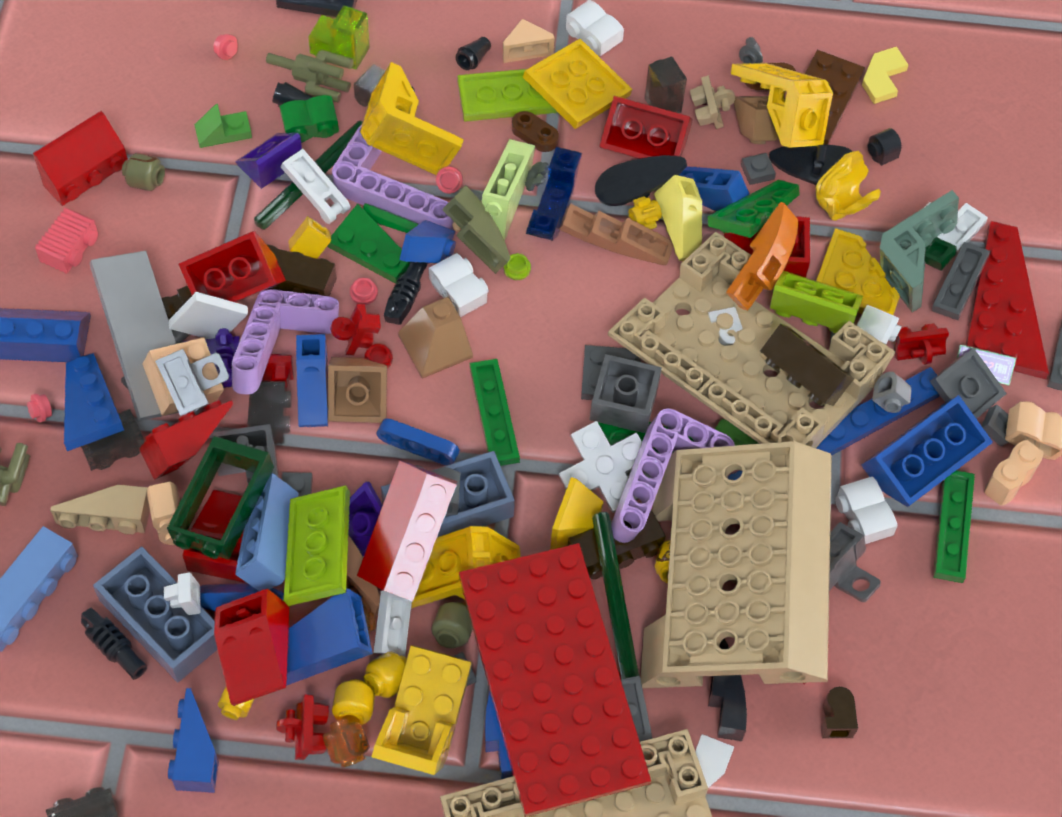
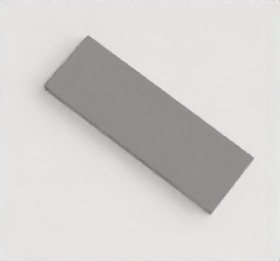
M140 251L92 259L89 265L137 419L142 421L161 417L162 415L142 363L150 350L175 345L176 342L172 330L169 329L168 317L147 252Z

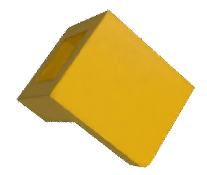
M307 216L289 239V251L299 252L304 256L317 259L331 242V234L327 228Z

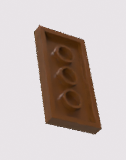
M817 49L805 74L827 80L833 92L823 143L829 145L863 76L865 67Z

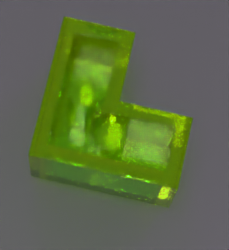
M343 5L336 19L321 15L308 36L310 54L317 56L320 50H325L352 58L354 60L352 68L357 70L370 48L367 13Z

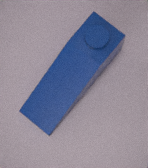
M687 166L678 175L694 179L702 199V205L714 211H719L750 195L740 171Z

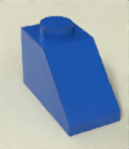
M424 220L405 235L399 260L425 263L441 262L453 254L456 241L453 240L455 231Z

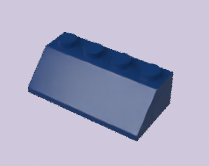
M0 308V360L70 362L84 356L91 317L90 312Z
M958 395L932 411L862 463L861 466L869 477L873 476L882 492L908 507L983 451L993 441Z

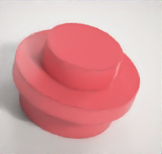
M230 34L218 36L214 42V52L223 60L231 59L237 52V39Z
M447 166L437 173L436 184L444 193H455L463 184V176L457 168Z
M359 278L350 287V297L357 304L367 305L377 298V286L368 278Z
M38 394L31 395V401L27 402L31 418H36L40 423L46 421L47 417L52 416L51 405L45 394L40 396Z

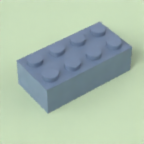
M494 451L444 466L460 472L458 515L444 517L437 537L470 526L484 527L514 517L515 500ZM390 484L381 487L382 504L385 501Z
M141 546L97 581L93 587L99 601L178 683L218 650L214 636L215 621L202 607L201 613L188 615L182 607L172 608L170 606V601L164 599V587L177 584V582Z

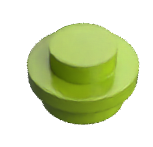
M516 253L510 255L511 259L503 267L505 275L513 280L525 279L531 272L530 261L523 254Z

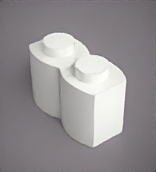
M588 0L566 15V30L573 38L581 39L598 56H602L623 41V26L614 17L606 14L594 1Z
M456 253L429 267V280L443 298H450L460 317L487 303L488 286L482 278L478 279L473 274V267L467 258L463 259Z
M873 476L840 486L835 499L836 506L841 514L844 513L849 520L848 527L864 535L865 544L894 535L898 526L895 516L885 501L883 493Z

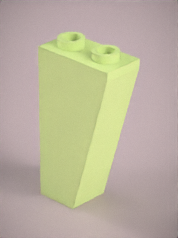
M509 139L482 194V204L485 207V211L490 213L504 241L524 191L527 175L532 168L535 145Z

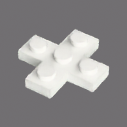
M595 421L571 434V438L583 461L560 472L559 477L566 489L571 477L578 479L591 491L599 488L610 510L614 513L628 481L626 473L632 470L642 441L638 434L635 433L610 446L601 427Z

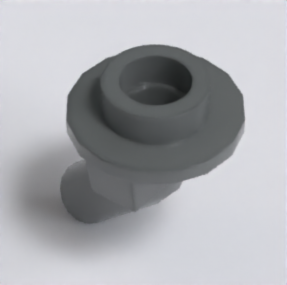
M753 37L747 38L746 45L739 51L741 61L743 63L763 62L759 44Z

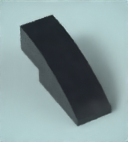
M725 638L720 642L719 648L721 649L730 648ZM741 675L712 676L708 706L721 708L717 737L743 741L746 733L747 707Z

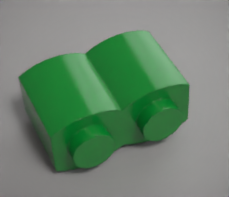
M320 95L306 101L295 100L280 105L285 133L298 132L301 137V143L312 137L328 138L339 132L338 120L332 96Z

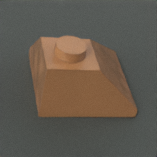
M735 96L734 106L741 134L749 138L751 143L766 144V141H775L779 138L767 109L769 96Z
M449 297L422 307L398 332L401 342L422 379L473 358L462 320Z
M331 357L328 365V421L382 423L383 419L387 418V365L363 358Z

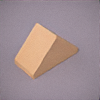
M522 19L503 42V62L551 56L554 54V35Z

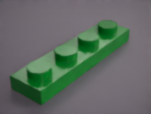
M498 359L469 363L487 452H495L500 466L520 463L519 451Z
M956 470L942 482L933 578L963 583L966 579L975 474Z

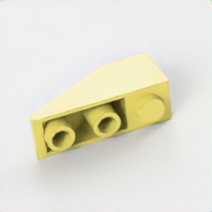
M674 175L654 193V196L661 208L666 230L675 248V254L679 261H685L702 245V199L694 179Z

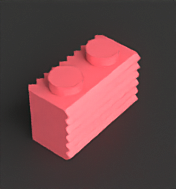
M64 208L60 216L57 217V220L54 221V224L51 225V228H48V232H45V235L42 236V239L35 246L39 261L67 274L73 266L76 267L80 264L85 249L95 244L98 237L95 221L73 210Z

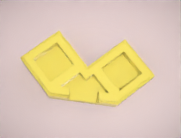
M897 46L874 53L867 69L862 86L873 104L897 97L898 90L889 76L905 72L908 69V63Z

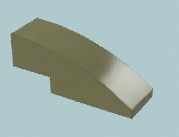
M465 185L442 210L461 228L456 236L496 274L511 259L506 243L490 213L485 211L481 201Z

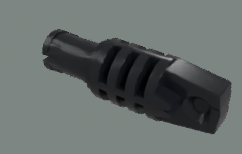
M410 262L406 272L398 277L387 301L384 312L385 322L397 325L402 324L421 289L420 279L427 267V263Z
M92 607L81 614V624L86 629L85 635L101 650V653L109 661L117 662L133 680L138 679L146 672L147 665L131 649V641L114 626L110 619L107 617L102 618Z

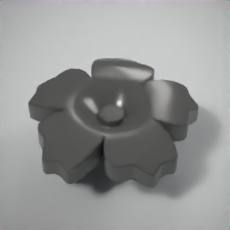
M537 162L529 170L525 182L528 191H533L535 185L538 187L540 184H544L546 180L544 175L550 168L547 162Z

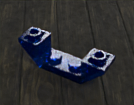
M560 147L555 148L549 165L548 181L538 209L533 210L526 234L551 241L559 235L560 224L573 195L582 153Z

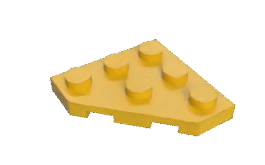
M835 228L816 281L862 295L863 298L858 310L860 314H863L868 304L894 315L900 295L895 287L892 288L886 280V273L876 258H872L867 251V244L863 238Z

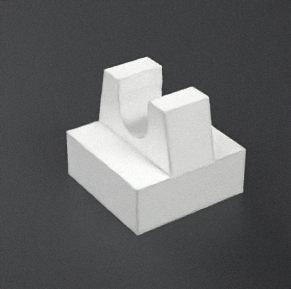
M190 572L178 574L177 584L164 587V599L170 601L172 608L182 607L188 615L201 613L200 584Z

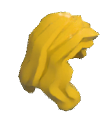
M860 151L845 154L817 182L816 199L818 204L828 213L831 220L836 221L847 215L855 214L868 207L880 197V189H876L864 197L859 193L860 183L869 172Z

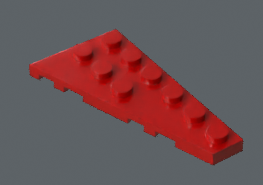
M991 221L984 249L990 251V254L978 279L965 346L1015 357L1017 359L1014 372L1047 379L1049 371L1018 227Z

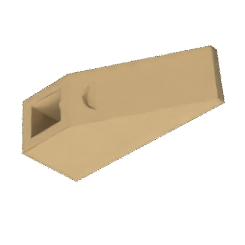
M115 485L51 506L50 511L56 524L65 528L81 526L89 527L95 531L111 529L118 530L124 534H134L135 532L145 533L150 507L147 487Z

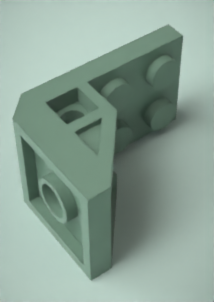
M953 190L882 234L880 266L886 273L885 278L892 288L895 287L900 298L912 313L922 306L925 247L930 245L933 239L940 234L951 232L957 224L959 197Z

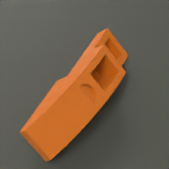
M783 202L778 204L750 244L754 253L726 291L729 297L743 310L748 311L763 289L772 290L791 255L798 230V219Z

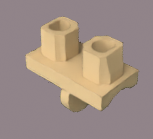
M709 75L702 77L703 85L690 90L695 106L708 103L707 106L695 109L699 125L714 123L716 129L724 127L719 108H722L723 111H728L730 105L735 101V94L732 90L725 89L724 86L718 87V91L715 93L714 88L711 86Z

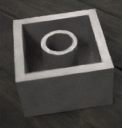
M605 354L591 403L590 420L646 434L662 367Z

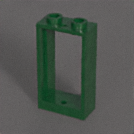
M214 436L167 527L173 543L184 550H189L190 548L199 550L207 557L213 559L221 557L229 560L274 469L269 452ZM221 463L254 472L221 541L188 531Z

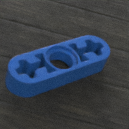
M383 419L376 432L378 438L389 445L446 466L454 464L460 452L458 446L449 440L392 419Z

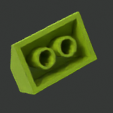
M783 271L775 284L770 309L776 310L775 313L788 318L795 316L801 318L805 324L811 326H818L820 324L829 327L831 332L837 333L848 321L855 323L863 296Z

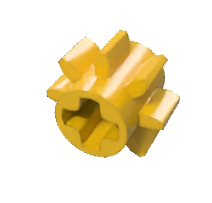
M645 196L633 200L634 207L628 211L629 218L650 230L657 228L656 221L662 218L658 202L656 200L650 201V198Z

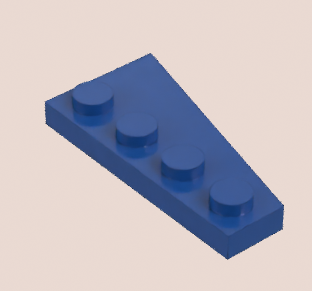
M94 353L67 362L64 445L66 450L70 451L124 431Z

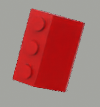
M614 96L599 147L639 159L662 155L681 157L693 119L687 115Z
M102 111L33 153L43 186L62 206L77 199L82 193L93 186L99 185L102 180L113 173L122 170L124 162L128 160L124 145Z
M256 231L247 233L178 264L192 296L195 292H199L224 300L238 302L286 281L275 254Z

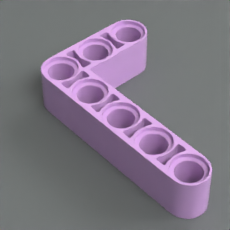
M361 125L332 169L333 184L343 196L361 205L367 203L418 224L427 220L453 230L452 224L454 221L442 210L449 203L448 201L370 170L381 154V150L366 143L360 133Z
M264 290L260 292L232 360L233 390L239 394H252L258 390L280 328L330 334L333 320L339 317L338 300L329 296L281 290Z
M666 408L661 410L647 428L611 522L614 539L622 543L630 542L644 528L672 451L735 446L733 440L726 434L674 409ZM652 447L656 448L659 453H656ZM643 471L648 473L650 478L646 477ZM633 496L638 497L641 503H638ZM624 521H627L628 523H630V525L632 526V529H631V528H628V527L624 524Z

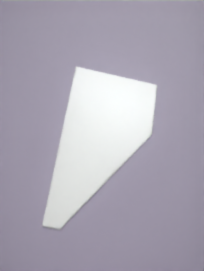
M702 734L695 752L709 788L725 774L734 746Z

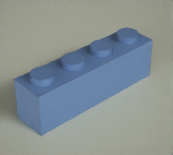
M273 473L270 475L244 528L235 575L258 591L267 588L270 590L274 586H279L285 580L290 499L296 498L299 495V492Z
M44 526L0 578V652L16 640L20 628L27 620L29 621L35 616L39 604L46 596H50L55 591L59 579L65 572H69L76 563L78 555L73 543Z

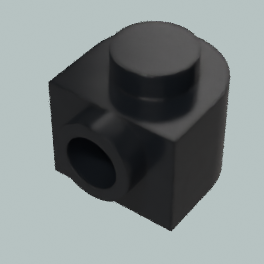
M888 128L871 136L867 148L872 159L882 166L899 158L902 143L897 132L892 128Z

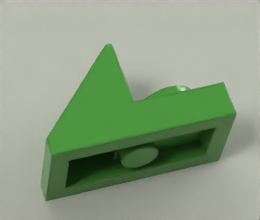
M215 104L194 124L200 148L252 138L246 111L221 116L218 104Z

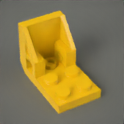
M391 62L371 93L360 133L368 145L437 175L442 168L447 167L461 149L464 139L415 117L419 100L402 67Z
M768 63L732 64L731 74L741 77V82L749 84L759 82L761 83V88L770 89L767 109L781 145L789 148L823 145L833 95L827 80Z
M470 526L437 537L415 598L411 603V609L453 595H457L465 600L459 580V572L521 557L520 546L491 528L482 526Z
M411 645L395 706L388 712L375 742L371 757L432 775L439 772L444 767L449 753L473 662Z

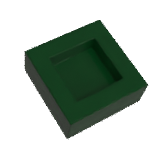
M934 238L932 243L925 247V264L942 271L957 254V246L940 238Z

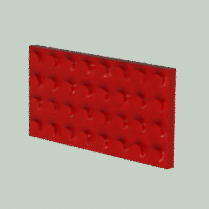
M577 543L459 572L460 584L524 817L649 785L651 777L580 544Z

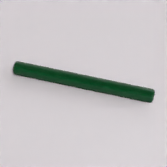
M357 121L314 161L324 173L335 165L363 121ZM294 182L287 186L254 217L257 227L262 230L267 229L303 195Z
M599 512L594 514L592 519L621 679L639 676L610 515L608 512Z

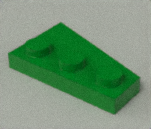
M358 203L331 235V242L327 246L393 283H396L398 277L406 272L410 263L399 260L402 249Z

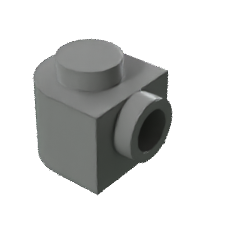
M886 372L879 377L873 391L872 400L890 413H897L901 411V406L910 404L911 386L894 372Z

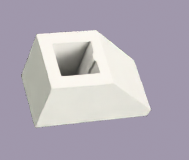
M868 304L857 324L858 327L885 345L888 340L891 342L895 341L902 327L897 325L898 317Z

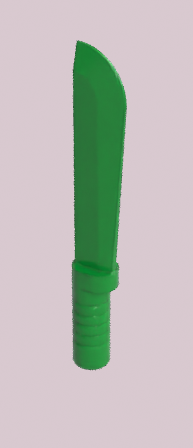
M364 203L363 209L377 224L405 233L419 225L416 222Z

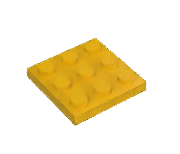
M581 39L576 40L526 69L523 78L574 129L611 108L614 96L626 99L633 90Z

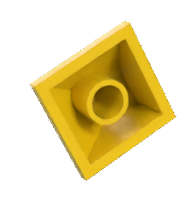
M570 478L552 527L550 550L568 546V538L593 529L592 518L594 514L603 510L604 501L576 478Z

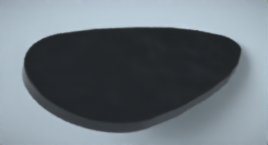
M828 144L792 148L784 146L772 150L769 154V159L772 164L786 174L817 185L818 180L845 154L853 151L843 146Z
M662 155L616 164L604 171L598 178L595 185V194L598 200L607 206H621L643 196L647 198L651 192L662 187L674 175H679L687 167V161L679 156Z

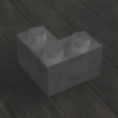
M271 424L212 432V439L216 436L269 452L274 465L272 473L279 477ZM221 463L217 471L218 476L246 472L248 484L254 472Z

